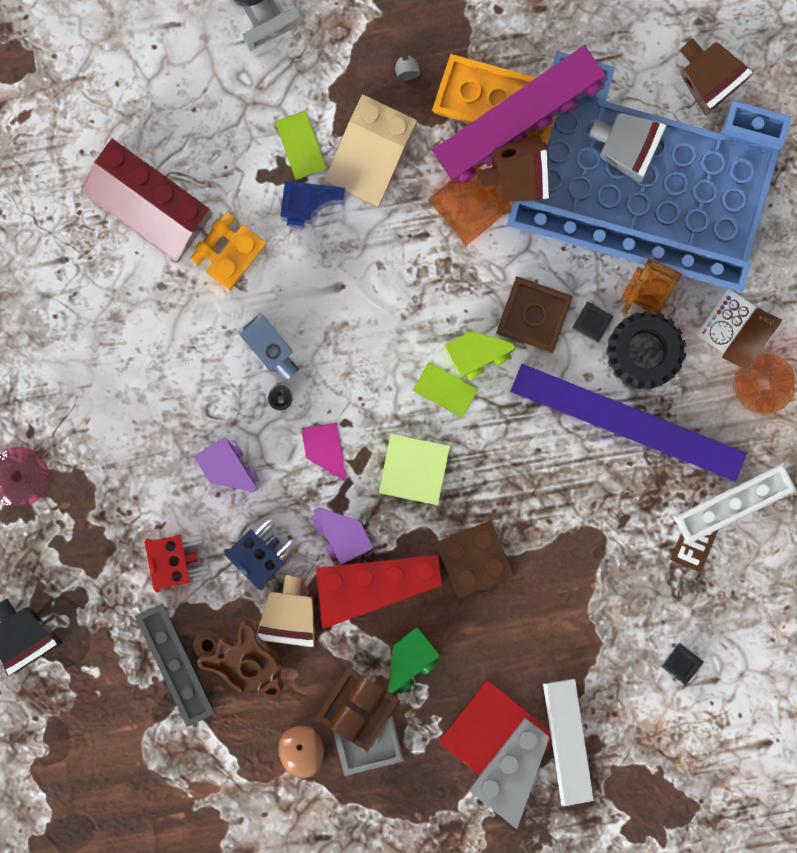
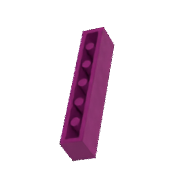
M583 45L432 149V152L453 182L458 183L461 181L462 184L466 183L476 176L478 168L484 164L487 166L492 165L491 152L495 148L526 138V135L535 129L538 132L546 129L554 122L552 120L554 116L560 112H563V114L569 113L579 105V99L587 94L591 97L600 92L605 87L603 83L608 78L586 45Z

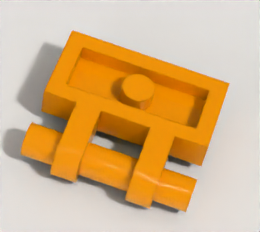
M226 212L220 221L216 219L211 226L213 228L203 242H198L194 247L196 251L189 259L197 266L205 258L212 261L206 273L231 291L267 243L245 225H242L236 233L231 231L229 227L236 219ZM223 236L229 242L218 255L212 249Z

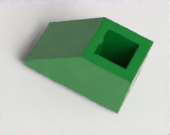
M418 626L393 644L388 690L391 694L397 690L402 694L415 683L412 680L419 672L426 675L439 664L436 659L440 654Z

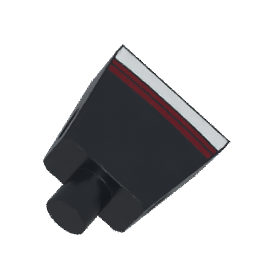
M8 598L0 602V659L8 676L16 674L62 644L60 638L31 607H25L16 612Z

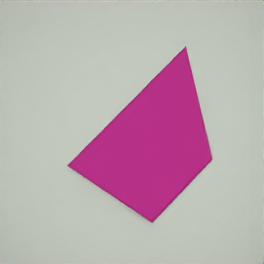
M337 423L301 428L306 458L346 481Z

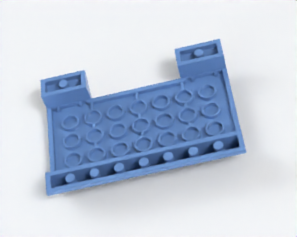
M556 51L552 67L570 54ZM597 62L608 78L603 83L605 87L591 97L587 94L579 99V105L569 113L563 114V112H560L557 115L548 145H545L548 154L549 199L514 201L507 226L743 292L751 262L748 261L779 150L784 146L792 117L733 100L721 133L624 107L605 101L615 67ZM618 113H624L667 125L641 183L636 182L599 157L605 143L589 136L596 119L613 126Z

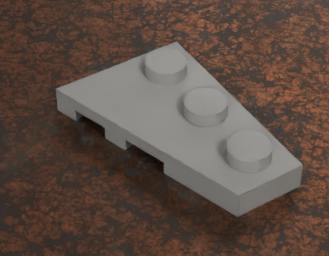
M526 718L521 721L468 789L469 792L516 829L518 828L550 738Z

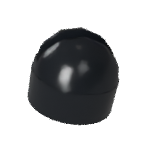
M285 385L272 387L268 394L270 406L275 410L287 409L292 403L291 390ZM277 390L283 391V403L278 401Z

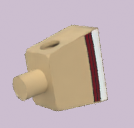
M285 575L283 593L269 592L257 631L258 636L263 641L307 647L315 646L314 600L312 596L301 595L303 577Z

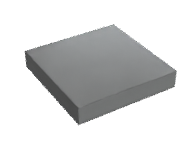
M392 715L368 753L333 731L344 776L404 761Z

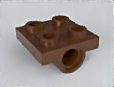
M348 667L315 719L368 753L401 700Z

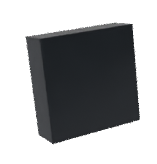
M587 301L572 329L598 343L613 315Z
M678 643L660 667L686 686L704 661L681 643Z

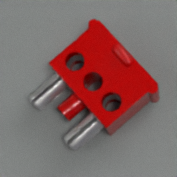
M181 535L152 541L149 538L145 540V549L155 592H160L161 588L190 583L189 579L209 575V571L188 575L190 572L209 569L208 565L188 569L186 565L198 562L196 551L184 554V549L202 546L204 541L185 545L182 543L203 539L201 535L181 539ZM173 541L176 543L174 551L167 550L166 544ZM172 556L178 557L179 563L177 566L169 564V559ZM173 572H181L182 578L180 581L172 579Z

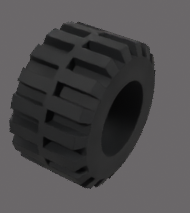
M652 311L637 312L625 318L610 335L609 344L606 348V355L609 357L607 362L609 367H612L614 370L613 374L615 377H619L623 380L622 383L627 386L631 385L635 389L646 388L647 390L654 389L670 381L682 368L681 364L686 357V353H684L686 342L682 340L681 334L683 333L681 329H677L674 326L675 322L671 318L668 320L664 318V314L659 312L657 314H653ZM648 333L660 341L663 348V357L658 365L646 369L632 361L628 347L634 336Z

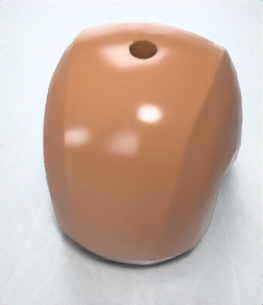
M295 726L283 732L279 740L278 751L281 763L287 773L298 778H308L319 772L323 764L324 744L318 731L309 726ZM301 745L302 750H297V746Z

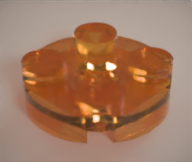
M759 354L748 370L738 367L733 381V390L738 401L749 411L760 414L776 412L783 409L794 396V372L789 363L780 356ZM767 376L770 377L769 385L772 387L771 390L764 389L760 391L757 379L759 377L763 379Z

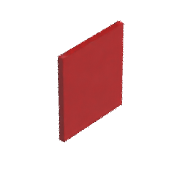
M488 680L482 683V687L447 731L440 736L438 741L478 775L482 773L524 718L528 719L550 737L544 754L552 745L550 730Z

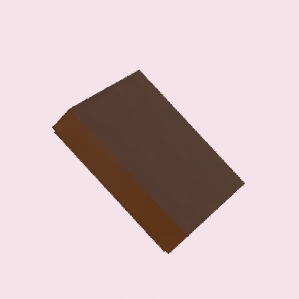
M516 276L496 334L553 354L573 296Z

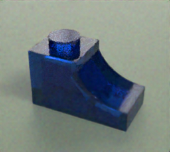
M285 180L280 217L282 221H287L286 225L289 227L304 228L305 224H312L313 217L323 208L337 204L345 205L346 190L342 187Z

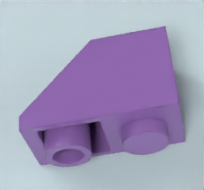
M224 437L194 456L209 482L249 492L259 490L255 483L260 480L251 465L245 468L240 459L244 454L235 440L229 442L228 438Z
M320 507L314 509L316 516L311 519L319 535L325 533L329 541L325 548L333 562L338 560L341 565L374 548L361 521Z

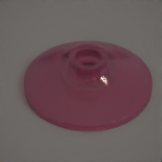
M13 447L0 453V501L13 507H26L37 502L45 494L50 480L49 469L43 457L36 451L26 447ZM15 471H20L22 473V480L16 483L13 481L12 475Z

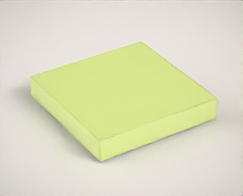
M390 434L379 494L438 505L450 446Z

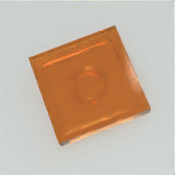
M477 176L463 184L461 181L455 183L451 180L428 199L429 203L465 246H468L512 209L509 202L501 201L494 186L480 189Z

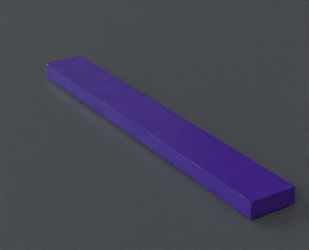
M522 363L510 391L734 482L738 478L747 455L743 451Z

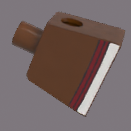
M691 39L679 50L690 62L683 69L681 77L705 115L709 114L749 80L754 73L718 42L713 43L704 51L694 39Z
M534 134L495 148L491 152L492 168L477 170L476 172L479 188L494 186L501 201L549 199L547 148L539 134Z

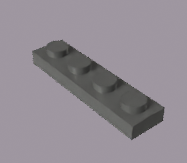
M164 603L135 616L186 726H191L215 714L214 708Z

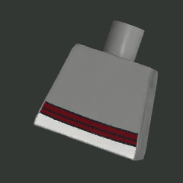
M618 113L613 126L596 119L589 136L605 143L599 156L601 159L636 182L641 183L667 125L641 117Z

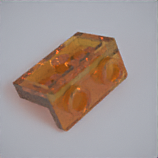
M648 258L643 268L637 266L630 283L627 284L621 296V300L625 301L621 312L627 314L634 303L647 311H652L656 314L658 312L661 313L678 284L682 273Z

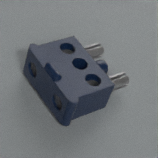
M269 518L255 531L250 529L230 549L224 550V555L261 591L264 590V584L285 565L283 560L296 548V545L293 544L279 558L278 556L293 542L289 540L274 553L272 550L280 541L274 535L265 543L261 540L275 527L274 522L257 536L272 521ZM248 539L254 542V546L249 549L244 546V542ZM258 550L265 553L264 558L260 560L255 558V552ZM266 562H274L275 568L267 570L265 567Z

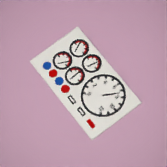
M727 289L696 335L724 353L756 306L731 289Z

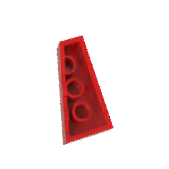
M438 555L317 567L322 629L442 586Z

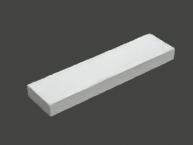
M780 464L674 516V519L686 543L690 544L797 490L784 464Z
M575 679L545 683L543 687L561 805L569 806L594 801Z

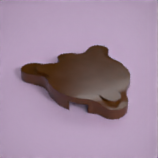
M244 620L240 623L237 641H233L227 636H222L219 638L215 651L203 652L199 655L197 661L199 668L219 674L228 685L238 692L243 693L244 689L257 691L256 695H264L268 698H276L282 692L283 683L280 678L281 659L274 648L258 636L256 625L251 620Z

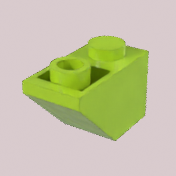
M470 331L444 345V349L460 379L467 376L469 381L484 374L483 367L493 362L497 367L512 359L510 353L515 350L513 343L474 331Z

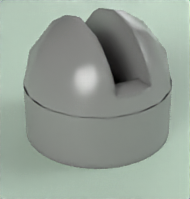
M408 56V60L405 61L400 57L395 64L396 76L400 81L412 80L420 75L419 65L416 59Z

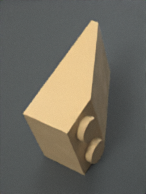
M362 94L324 182L379 208L417 128V120Z

